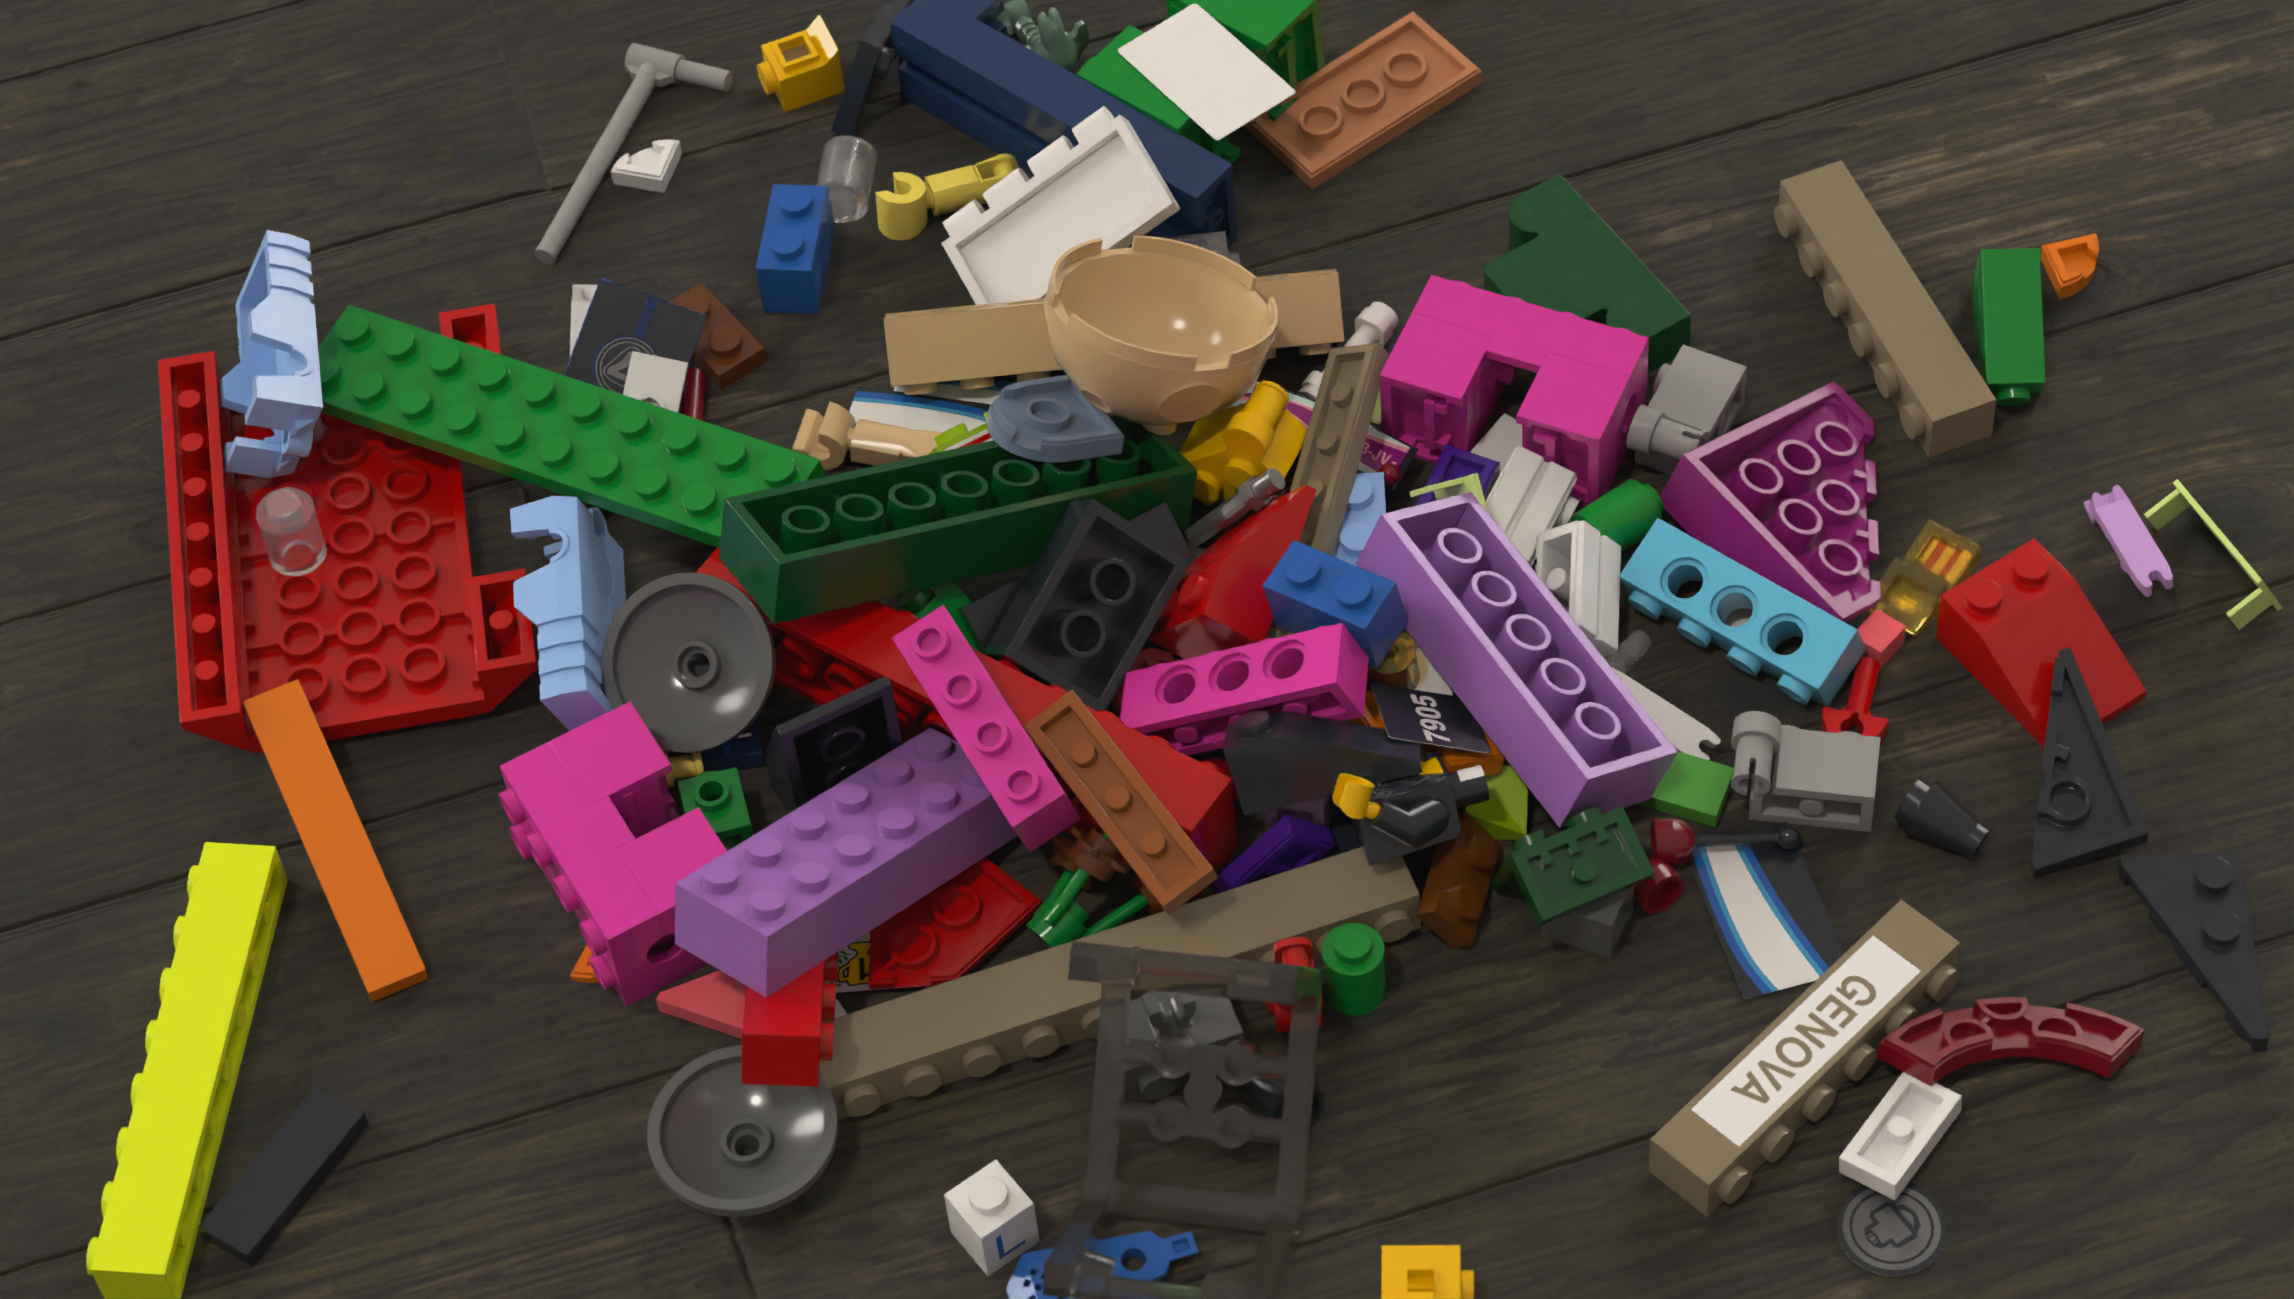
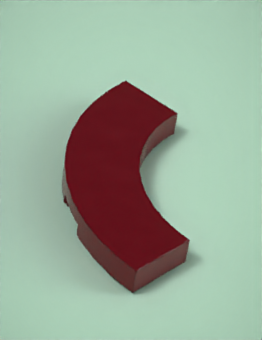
M2026 997L1975 1000L1974 1007L1948 1013H1943L1939 1008L1906 1022L1880 1041L1877 1058L1931 1087L1941 1078L1964 1066L1980 1061L2006 1057H2033L2062 1061L2110 1078L2142 1045L2145 1029L2108 1013L2072 1003H2067L2066 1009L2063 1010L2028 1005Z

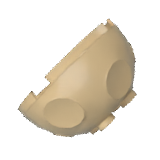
M1134 235L1131 248L1101 250L1103 240L1098 238L1069 249L1057 260L1051 273L1047 295L1043 299L1056 364L1062 367L1084 398L1098 409L1106 412L1108 416H1116L1130 422L1142 424L1146 430L1154 434L1169 435L1176 431L1177 424L1208 417L1216 411H1222L1233 405L1257 381L1275 340L1278 308L1274 297H1269L1268 305L1254 290L1257 277L1238 263L1216 252L1189 243L1160 237Z

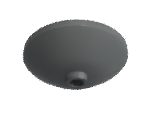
M701 573L667 575L637 590L625 601L614 616L608 628L602 650L601 668L603 685L607 698L611 702L612 709L631 702L661 749L679 753H697L712 750L740 736L752 725L763 710L773 687L776 670V652L773 636L767 620L759 607L744 591L723 579ZM705 655L710 663L709 670L705 675L699 676L695 671V663L700 656Z
M742 1045L730 1046L704 1054L675 1073L658 1094L651 1109L647 1126V1143L651 1161L657 1175L666 1188L678 1199L695 1209L710 1214L730 1217L751 1216L769 1212L801 1196L820 1178L833 1156L838 1138V1115L830 1089H826L820 1074L819 1087L742 1084ZM746 1148L758 1149V1151L752 1155H739L740 1152Z

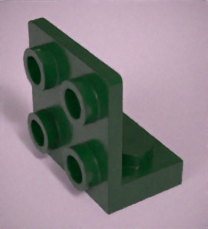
M1600 806L1593 807L1567 821L1569 829L1550 837H1548L1545 830H1539L1515 841L1511 845L1514 852L1501 860L1502 867L1491 882L1496 894L1519 885L1539 927L1650 880L1655 873L1623 806L1605 814Z

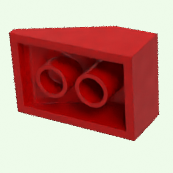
M1305 485L1270 501L1257 512L1251 510L1246 513L1188 566L1147 639L1184 659L1205 655L1212 651H1222L1257 643L1266 639L1273 617L1262 585L1293 540L1299 542L1317 490L1309 485Z
M2035 538L1940 596L1936 639L2044 749L2055 658L2058 657L2059 650L2071 648L2102 724L2146 698L2147 690L2075 578Z

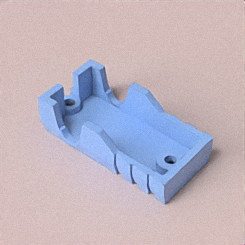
M269 230L265 233L235 304L238 321L237 334L239 338L240 363L223 376L219 384L221 407L245 414V425L271 428L275 436L265 437L264 440L236 436L233 442H226L224 447L226 472L266 478L293 474L300 457L306 458L310 453L313 429L323 409L315 304L311 303L314 292L313 283L309 282L312 276L311 262L307 261L310 256L309 241L291 234Z
M550 496L510 509L511 534L516 539L528 538L530 540L540 536L551 535L554 540H563L544 546V556L550 562L549 564L513 582L514 607L538 627L537 642L540 658L538 665L541 685H539L540 701L571 731L613 710L603 685L601 660L608 628L614 616L626 601L623 549L608 533L606 521L599 508L587 509L577 497Z

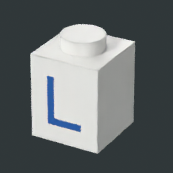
M994 1160L944 1194L951 1233L988 1277L1040 1242L1034 1203L997 1160Z

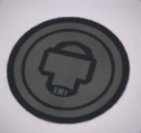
M1908 1182L1896 1200L1862 1185L1846 1197L1837 1215V1235L1846 1254L1861 1267L1877 1274L1903 1276L1918 1272L1936 1260L1946 1243L1947 1222L1941 1206L1926 1190Z

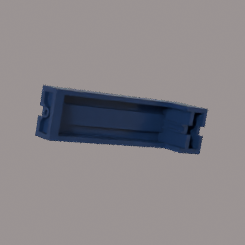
M915 0L910 6L902 8L890 23L894 50L900 56L897 70L902 98L998 154H1011L1015 157L1019 166L1031 173L1033 172L1027 163L1029 159L1063 135L1069 139L1074 147L1077 146L1079 142L1073 134L1072 128L1105 106L1114 118L1121 115L1129 120L1181 208L1143 236L1177 240L1198 245L1202 248L1204 245L1208 250L1220 255L1238 238L1232 164L1009 38L1006 25L996 19L1004 11L1003 1L1005 0Z

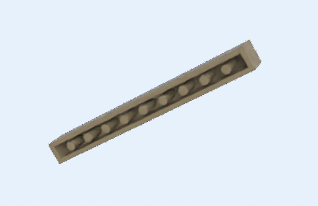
M1360 847L1182 905L1170 915L1163 911L837 1017L835 1021H825L824 1023H834L833 1061H820L819 1074L823 1078L826 1089L829 1088L831 1091L838 1120L848 1116H864L872 1113L881 1105L909 1096H925L934 1092L939 1086L969 1076L983 1077L991 1074L1000 1066L1027 1057H1044L1053 1053L1058 1047L1088 1037L1101 1038L1103 1036L1099 1011L1141 998V995L1150 992L1156 993L1174 987L1175 984L1183 981L1190 982L1218 972L1226 993L1229 995L1237 988L1262 981L1264 977L1274 976V945L1284 939L1292 937L1310 938L1313 946L1314 963L1322 961V943L1326 935L1332 929L1342 924H1365L1376 930L1383 942L1397 941L1411 931L1421 928V919L1416 915L1420 904V894L1402 856L1369 866Z

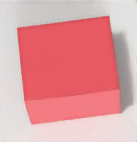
M1878 608L1857 629L1866 647L1862 657L1876 659L1880 664V669L1905 643L1906 626Z

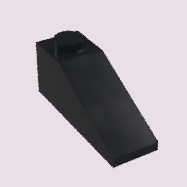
M1255 711L1239 717L1235 720L1234 724L1227 725L1223 751L1245 816L1332 795L1338 776L1341 773L1364 778L1373 784L1422 773L1425 746L1424 743L1390 738L1386 729L1290 711L1270 715L1266 711Z

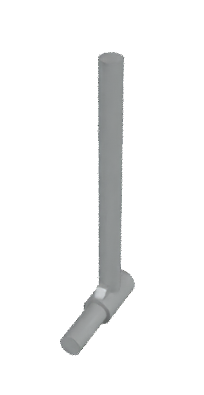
M632 43L626 53L625 69L629 72L633 82L535 250V257L547 265L555 262L655 85L663 87L671 83L678 84L680 81L728 92L733 81L732 71L688 61L681 54Z

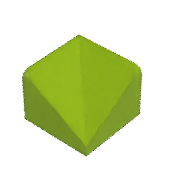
M1503 764L1500 774L1485 776L1490 800L1466 806L1465 811L1496 840H1519L1527 835L1529 788L1510 764Z

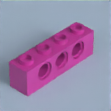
M944 605L892 637L1006 819L1029 852H1032L1082 819Z
M1339 623L1330 626H1320L1313 630L1283 637L1268 638L1257 643L1227 650L1212 651L1205 655L1175 662L1160 663L1153 667L1126 673L1120 719L1126 726L1148 737L1155 735L1165 739L1176 751L1186 756L1224 748L1227 725L1234 724L1236 719L1250 712L1266 711L1270 715L1290 711L1339 721L1355 719L1364 716L1369 657L1344 624Z

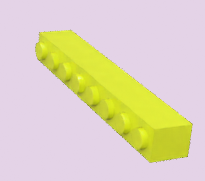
M205 842L199 865H193L189 871L187 881L189 903L185 916H179L175 923L173 941L176 951L171 968L166 967L161 975L159 993L162 1003L157 1020H151L147 1027L145 1037L147 1059L143 1073H137L132 1082L131 1104L133 1111L129 1126L122 1127L118 1134L116 1144L118 1167L114 1182H107L103 1190L101 1210L104 1219L99 1237H93L90 1240L87 1249V1272L89 1275H93L104 1299H181L199 1230L198 1226L201 1222L288 881L276 846Z

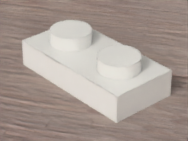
M1902 1072L1840 1155L1839 1172L1896 1200L1961 1112L1962 1096L1937 1083L1931 1087Z

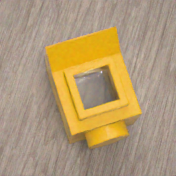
M820 14L806 30L761 45L764 62L757 64L761 84L767 95L776 94L785 112L844 92L845 86L839 50Z

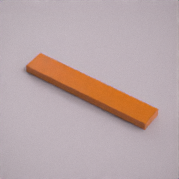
M294 680L242 701L371 1003L429 979L422 959L299 680Z

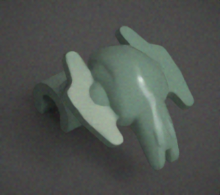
M1013 0L1004 4V11L998 16V19L1006 25L1009 35L1016 33L1026 45L1025 47L1065 70L1073 71L1081 53L1089 45V32L1082 20L1075 23L1071 32H1065L1059 12L1055 8L1049 9V17L1044 12L1040 13L1037 18V26L1032 21L1025 0Z

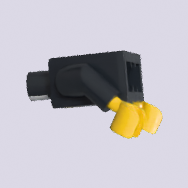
M1426 750L1424 751V768L1422 773L1373 784L1355 775L1339 774L1332 800L1349 817L1368 865L1371 866L1457 838L1462 833L1457 809L1489 801L1490 797L1481 765L1447 773L1437 751Z

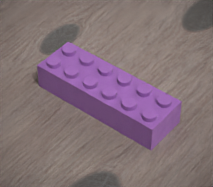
M1468 492L1381 514L1356 565L1397 583L1408 621L1405 629L1558 827L1567 826L1569 819L1593 807L1600 806L1605 814L1622 806L1625 808L1649 800L1678 754V751L1486 509L1479 503L1474 494Z
M928 728L676 882L675 944L767 998L1018 835L959 743L943 733Z

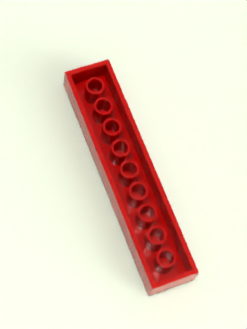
M716 548L696 573L723 579L744 591L753 600L719 559L720 548ZM875 600L854 605L847 609H836L801 617L795 621L773 624L759 607L767 620L774 640L776 652L775 683L822 706L887 676L892 684L902 744L928 728L943 733L957 742L892 637L920 620L916 615L906 610L897 611ZM974 650L1022 726L1068 693L1057 685L1046 686L1024 675L1016 665L1007 660L1001 659L996 661ZM1086 706L1212 866L1216 874H1218L1238 848L1232 778L1228 777L1221 768L1211 762H1198L1176 751L1168 741L1159 736L1151 735L1148 737L1126 726L1120 718L1109 711H1096ZM1034 743L1082 817L1081 820L1073 825L1083 828L1088 833L1094 826L1100 828ZM1073 825L1070 826L1069 828L1065 829L1064 831H1066L1067 833L1073 835V834L1070 832V829L1073 827ZM1208 886L1193 897L1199 900Z

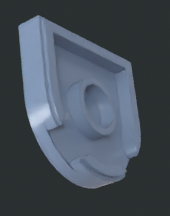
M1067 375L1027 380L1008 385L1001 390L1000 397L990 404L988 411L987 429L992 439L1005 450L1026 459L1058 463L1122 454L1125 436L1106 412L1098 409L1084 398Z

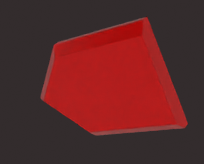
M984 857L869 932V988L936 986L968 975L1034 915V912L1041 906L1042 901Z

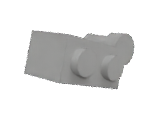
M1682 345L1671 365L1664 363L1660 368L1653 387L1654 396L1648 406L1640 404L1633 416L1626 445L1627 448L1635 451V463L1672 475L1683 454L1728 433L1745 403L1747 366Z
M1761 711L1741 713L1735 717L1732 728L1731 745L1736 751L1731 786L1736 792L1747 796L1749 779H1752L1749 820L1776 823L1787 822L1796 825L1871 832L1881 737L1863 736L1851 731L1832 733L1802 730L1795 726L1781 725V722L1769 713Z

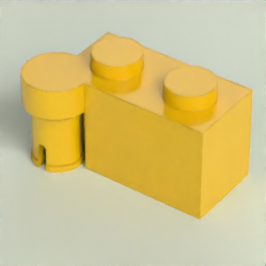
M1266 380L1261 381V383L1257 382L1247 402L1196 420L1179 452L1197 469L1193 496L1201 500L1206 506L1226 501L1239 491L1238 488L1246 480L1254 475L1259 477L1270 468L1277 469L1285 479L1303 446L1307 428L1288 409H1284L1288 405L1289 396L1281 386Z

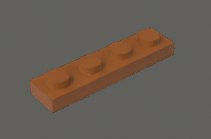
M1073 689L1023 726L1034 743L1168 915L1218 878L1212 866Z

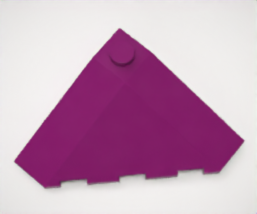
M1835 381L1683 454L1660 494L1664 509L1691 537L1845 623L1876 607L1881 599L1880 582L1872 579L1869 581V562H1875L1879 555L1878 521L1867 520L1866 502H1872L1877 495L1875 462L1864 459V444H1870L1874 437V420Z

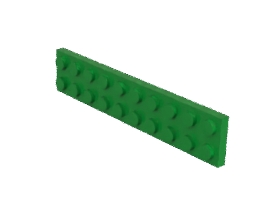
M352 305L346 307L318 347L323 402L321 413L568 497H577L582 502L720 548L724 498L822 478L826 474L820 459Z

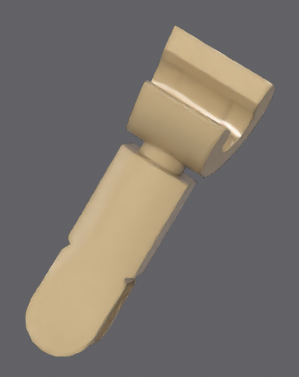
M829 402L824 417L817 411L806 409L792 450L820 459L824 470L838 467L844 461L847 450L851 452V461L877 466L928 455L937 447L934 438L942 432L909 430L904 427L859 419L856 424L854 416L848 410L836 403Z

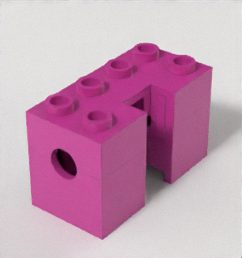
M1431 275L1379 375L1381 429L1417 448L1418 451L1414 458L1434 464L1437 463L1446 444L1470 452L1476 446L1506 384H1511L1518 367L1536 372L1537 375L1516 415V423L1522 425V447L1544 457V461L1547 463L1552 461L1575 472L1578 478L1570 496L1580 500L1577 507L1584 508L1609 491L1629 449L1627 448L1626 441L1633 416L1640 404L1647 405L1649 337L1635 334L1628 329L1614 328L1586 320L1569 312H1559L1527 303L1517 297H1507L1482 290L1462 281H1451Z
M627 702L500 765L507 790L498 795L508 818L513 826L509 827L511 837L524 860L533 856L537 865L542 869L554 888L565 910L568 913L574 910L581 922L579 924L580 931L593 954L589 957L590 965L604 990L614 986L627 1007L709 965L707 962L675 944V883L724 854L727 850L699 807L682 816L676 813L673 808L676 806L675 801L670 795L665 776L673 771L671 763L631 702Z

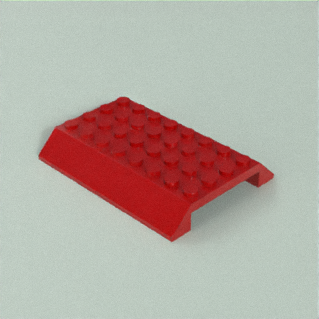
M495 303L439 313L441 335L502 355ZM215 351L158 360L179 715L183 730L252 753L263 752L242 701L298 679L325 741L490 713L538 669L533 623L514 607L513 582L526 576V569L474 577L462 460L320 413L313 429L310 453L306 458L300 457L293 474L266 478L226 472L224 464V447L226 442H233L236 436L264 440L265 437L275 436L271 428L245 425V414L221 407L219 384L223 375Z

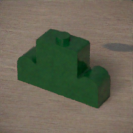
M1561 174L1523 192L1512 201L1509 206V252L1484 266V290L1507 297H1517L1527 303L1559 312H1569L1586 320L1614 328L1628 329L1635 334L1649 337L1648 373L1661 367L1664 363L1674 360L1682 345L1690 347L1691 314Z

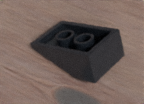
M884 676L775 727L765 751V758L772 789L787 814L902 745L891 682L887 676Z

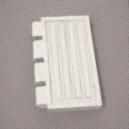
M1105 106L1101 107L1072 128V132L1079 142L1077 146L1074 147L1065 135L1061 136L1027 161L1034 177L1029 179L1026 173L1018 167L983 193V197L990 207L987 211L974 199L943 222L950 237L941 244L976 305L1045 298L1053 267L1057 260L1069 249L1098 238L1103 240L1101 250L1127 248L1133 243L1134 235H1145L1181 209L1129 120L1121 115L1114 118Z

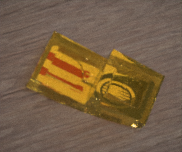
M1929 519L1903 560L1901 561L1895 557L1880 579L1881 599L1877 606L1868 610V612L1873 613L1878 608L1904 624L1906 632L1916 637L1939 613L1940 596L1963 582L1982 556L1980 545Z

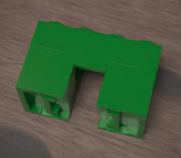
M1166 0L1168 17L1165 20L1192 4H1198L1293 89L1297 87L1298 82L1303 81L1325 67L1319 0ZM1131 25L1124 29L1095 57L1088 59L1076 74L1081 79L1231 164L1241 156L1240 148L1229 143L1227 136L1220 140L1213 139L1118 53L1120 47L1144 34V32ZM1299 96L1284 106L1279 104L1269 110L1268 118L1276 121L1299 99Z

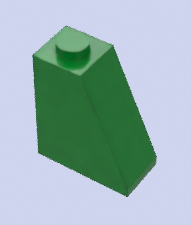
M2040 248L1982 249L1970 279L1978 372L1996 398V404L2001 406L2025 405L2031 402V397L2040 396L2046 383Z

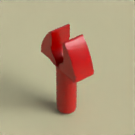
M1861 657L1856 664L1846 707L1841 710L1823 707L1822 732L1838 733L1850 731L1852 726H1856L1857 733L1863 736L1881 737L1880 745L1885 740L1888 733L1889 719L1874 717L1870 713L1880 670V664L1876 659Z

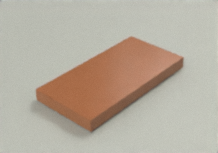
M1411 12L1303 81L1298 82L1297 87L1294 89L1295 94L1279 104L1284 106L1298 96L1299 99L1276 121L1268 118V111L1246 123L1244 127L1313 190L1482 84V70L1416 13Z

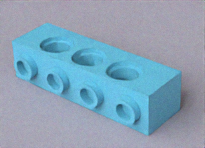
M1659 518L1656 519L1619 575L1620 580L1630 595L1627 601L1636 610L1654 620H1657L1660 614H1663L1679 624L1676 628L1677 631L1700 647L1706 648L1712 642L1728 651L1726 658L1737 668L1749 675L1756 676L1760 670L1779 680L1776 687L1781 692L1803 705H1806L1812 699L1825 707H1829L1866 651L1864 642L1856 628ZM1686 582H1703L1700 591L1693 597L1685 599L1676 597L1677 591ZM1741 608L1753 611L1750 619L1743 625L1736 627L1725 625L1728 616L1733 611ZM1791 636L1803 639L1800 648L1789 655L1775 653L1777 645L1783 639Z

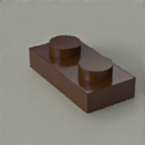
M702 283L668 302L706 316L690 358L721 390L767 363L765 348Z
M1465 810L1458 812L1462 833L1457 838L1439 843L1436 846L1416 914L1452 949L1473 945L1501 844Z

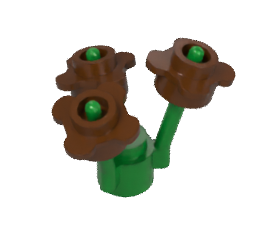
M1073 825L1070 829V832L1073 834L1070 840L1060 835H1056L1053 840L1055 844L1051 850L1053 856L1048 862V866L1060 878L1048 898L1034 912L1035 915L1026 924V927L1049 948H1053L1114 928L1144 907L1148 909L1151 915L1165 910L1136 874L1129 880L1137 896L1086 929L1083 925L1091 916L1073 901L1080 889H1090L1095 879L1108 882L1116 870L1127 874L1130 867L1121 859L1123 856L1101 828L1094 826L1088 833L1083 828Z

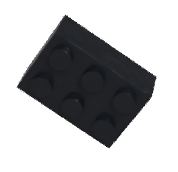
M1096 500L1070 501L983 654L996 661L1002 659L1013 663L1024 675L1046 686L1057 685L1067 692L1073 689L1084 705L1096 711L1107 710L1124 681L1126 673L1132 667L1191 562Z

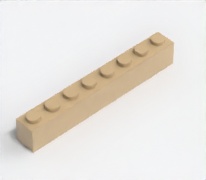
M1336 269L1257 277L1254 290L1267 305L1269 297H1274L1278 308L1275 340L1267 359L1276 358V348L1298 346L1299 355H1316L1329 353L1330 349L1333 348L1332 343L1344 342L1339 277ZM1044 298L886 314L884 317V328L891 387L904 386L905 395L936 392L938 391L937 382L960 380L961 389H977L994 386V376L1016 374L1017 382L1051 377L1050 371L1063 369L1056 364L1046 322Z

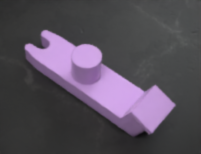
M2115 485L2110 493L2102 496L2095 492L2090 500L2083 502L2092 525L2099 524L2119 557L2122 570L2129 574L2135 586L2144 596L2149 597L2152 595L2151 581L2153 580L2160 581L2165 589L2173 587V575L2169 564L2119 485Z

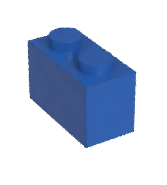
M773 184L756 264L764 312L819 314L835 234L828 186Z
M1293 540L1262 585L1276 626L1296 634L1313 630L1320 626L1343 623L1368 655V665L1376 669L1408 623L1396 582Z

